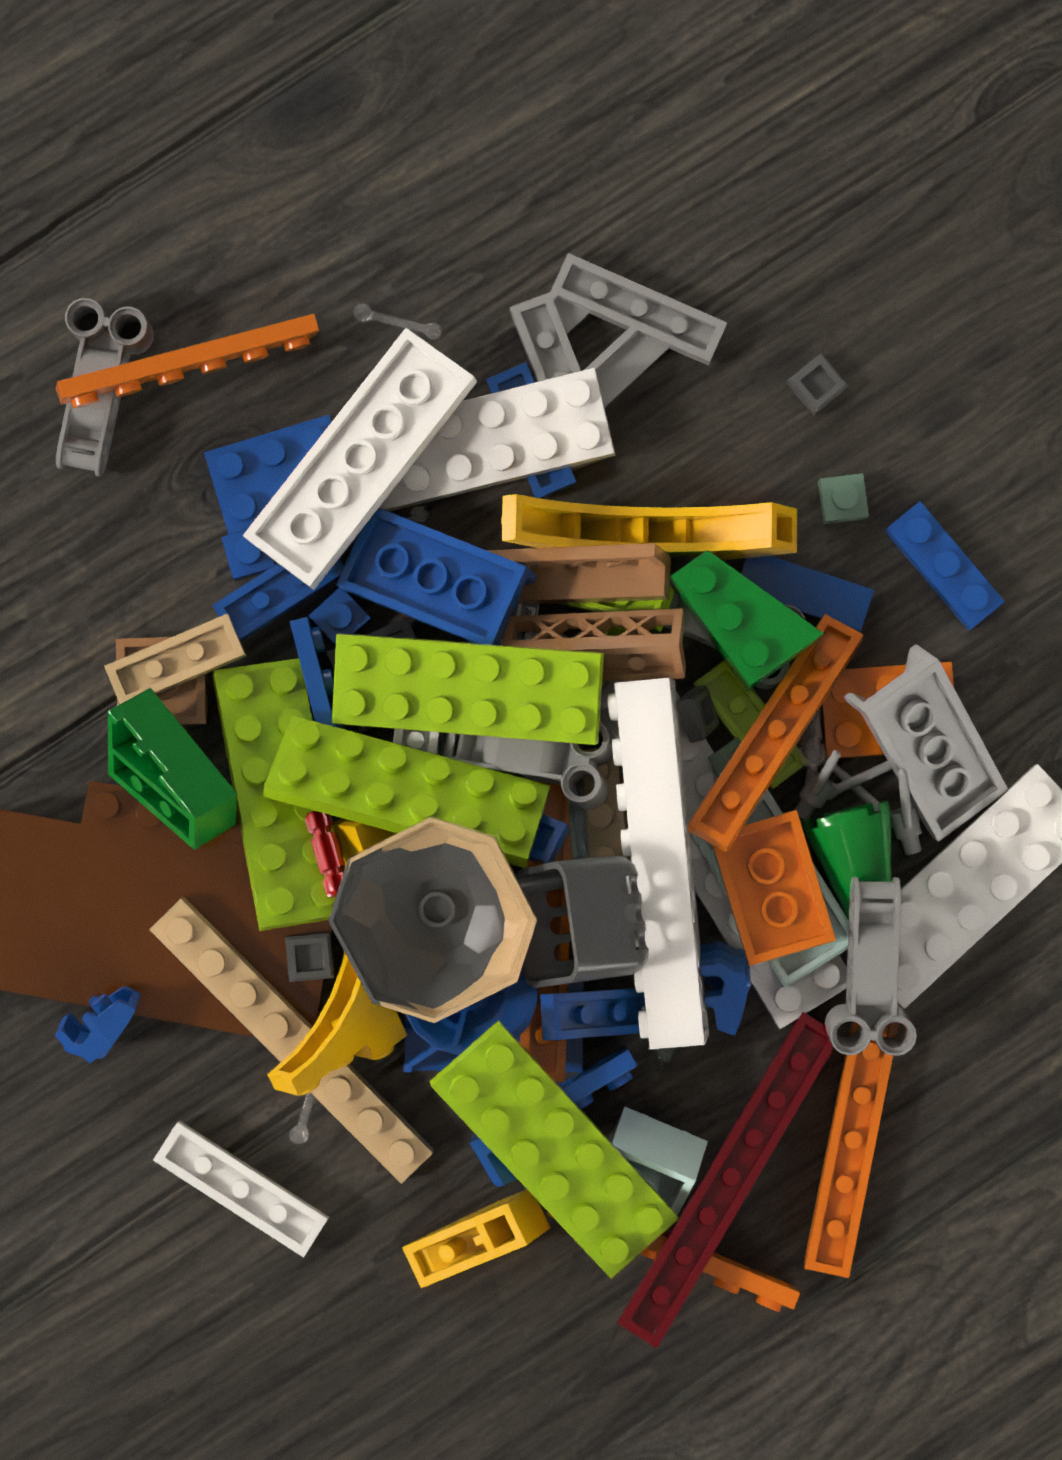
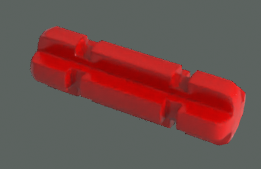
M312 811L307 814L305 822L309 834L314 836L311 843L320 874H325L323 885L326 895L328 897H336L343 877L345 862L335 831H331L334 825L331 815Z

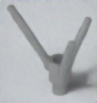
M820 709L812 721L805 786L799 793L801 800L793 810H797L798 816L804 820L810 818L816 808L821 809L827 799L832 800L842 792L892 770L889 762L885 761L838 784H834L829 780V777L841 756L838 750H834L821 772L818 773L822 711Z
M836 764L832 772L841 781L851 778L846 771ZM900 769L898 776L901 808L891 811V828L894 829L896 839L901 840L904 854L911 855L922 850L918 837L922 831L919 823L920 817L910 800L907 771ZM860 784L851 788L866 804L872 803L874 811L879 810L878 804L880 802Z

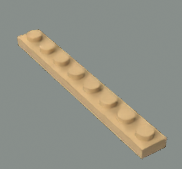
M184 896L149 929L280 1062L296 1049L313 1027ZM350 1064L341 1069L331 1071L320 1080V1085L311 1092L401 1184L434 1152V1148Z

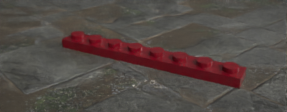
M804 1012L796 1020L616 1324L652 1347L658 1348L834 1049L825 1025Z

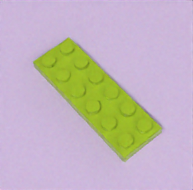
M345 633L336 634L332 723L596 745L599 743L604 653Z
M297 658L214 670L212 674L232 786L237 793V813L259 931L329 920L336 897H328L326 895L323 885L325 874H320L311 843L314 836L309 834L305 822L307 814L314 810L264 797V784L291 716L313 721L300 660Z
M293 715L290 718L264 784V797L399 833L431 816L495 836L508 863L522 868L527 867L550 791V785Z
M500 1020L429 1081L431 1087L610 1279L679 1219L670 1205Z

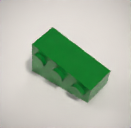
M708 550L671 575V587L747 692L819 642L824 634Z
M151 688L108 711L109 776L194 850L236 825L238 799L234 788L221 775Z

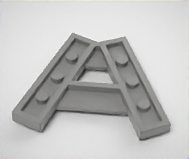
M570 253L567 254L549 293L510 307V314L537 382L581 371L567 334L589 314L626 329L619 338L584 369L595 368L605 408L668 349L709 366L727 326V322ZM603 459L572 466L570 468L572 471H574L587 465L593 464L595 462L601 461Z

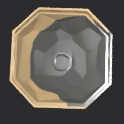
M431 816L348 859L328 922L373 1004L436 1023L518 981L535 929L537 916L495 836Z

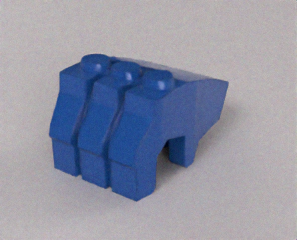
M723 942L700 945L701 975L704 977L705 983L714 988V990L705 991L704 1001L707 1009L714 1008L717 1030L735 1035L743 1015L747 993L751 987L750 966L747 964L743 949L733 948Z
M123 986L109 996L106 994L101 996L94 995L89 1000V1005L94 1012L87 1011L82 1016L85 1024H81L72 1013H68L62 1018L55 1036L64 1046L66 1052L83 1057L88 1063L93 1062L97 1058L102 1059L109 1053V1050L132 1018L139 1003L141 993Z

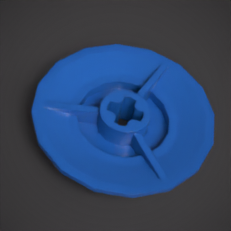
M521 968L516 983L436 1023L408 1014L406 1016L415 1033L435 1049L459 1056L498 1020L517 1039L531 1023L538 1002L537 988L529 986Z

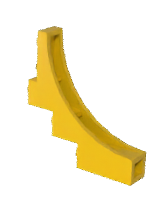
M519 494L503 496L501 518L502 541L535 548L655 543L668 553L671 558L685 556L695 559L708 550L721 560L797 553V508L773 502L736 506L662 508L570 503Z
M343 818L335 821L332 826V830L337 834L345 862L344 870L350 857L397 834ZM344 952L333 990L316 1023L296 1049L267 1075L275 1090L297 1096L305 1095L315 1090L320 1085V1080L331 1071L341 1069L350 1064L354 1056L371 1060L382 1059L391 1054L395 1049L394 1045L408 1035L395 1010L371 1002Z

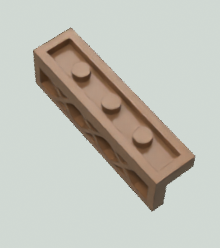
M655 543L486 550L522 564L538 576L535 583L523 587L516 604L669 600L671 556Z
M683 608L511 616L502 645L604 653L602 682L659 678L681 679L685 678L686 672L682 645L685 622ZM672 625V632L670 634H651L648 631L655 626ZM614 627H624L627 629L619 636H607L604 634ZM568 629H580L583 631L574 638H563L560 636ZM537 631L539 633L529 640H516L517 632Z

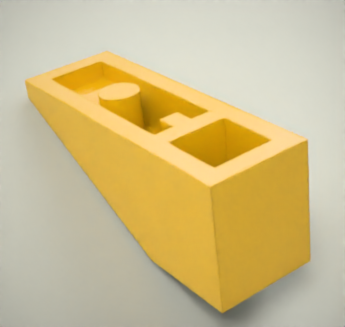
M525 1189L423 1236L402 1248L420 1287L423 1288L527 1246L549 1230L550 1226L538 1200Z

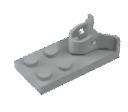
M915 644L909 649L904 673L870 698L853 693H848L844 696L845 701L862 714L897 778L899 779L898 772L900 769L907 771L910 800L927 831L938 842L1008 791L1004 780L940 661L919 645Z

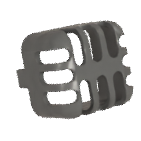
M609 855L555 861L515 872V876L537 916L535 929L522 965L523 975L530 987L540 988L626 976L636 973L643 968L649 956V948L645 942L646 924L641 914V904L643 902L642 895L637 886L638 872L635 865L628 858ZM626 876H629L631 894H628ZM564 889L567 906L557 908L549 906L546 900L548 892ZM568 916L570 933H553L550 928L551 920L554 917ZM635 931H637L639 950H636ZM572 942L574 960H557L554 956V948L558 944Z

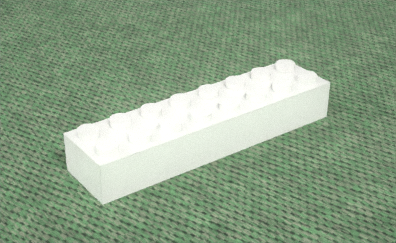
M659 678L614 683L615 693L608 694V709L610 720L618 721L620 738L612 739L614 765L623 767L624 783L617 784L616 786L619 811H627L628 828L621 829L622 852L624 857L631 856V861L638 872L637 886L642 895L643 902L641 904V914L646 924L645 942L649 948L647 962L641 970L634 973L636 992H644L645 1006L642 1007V1011L638 1012L640 1037L649 1038L650 1049L705 1045L709 1036L707 1007L704 1001V977L700 971V935L690 832L687 831L689 821L675 680ZM626 876L628 894H631L629 876ZM635 931V932H634L635 944H636V947H639V945H638V938H637V931Z

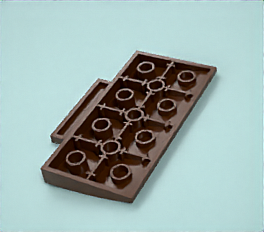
M89 780L81 824L0 809V990L90 1006L89 1000L94 995L101 996L106 994L109 996L123 986H126L141 993L139 1003L133 1015L255 1037L149 929L184 896L312 1026H314L319 1017L326 979L289 982L285 937L331 932L333 943L334 931L328 922L329 920L259 931L237 812L235 826L194 850L128 791L118 785Z

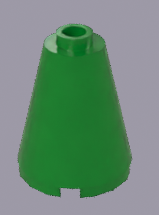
M887 800L881 801L878 804V811H874L873 804L868 803L823 814L824 818L817 819L818 825L815 826L812 817L801 821L803 831L848 920L852 877H858L859 881L892 882L891 809Z

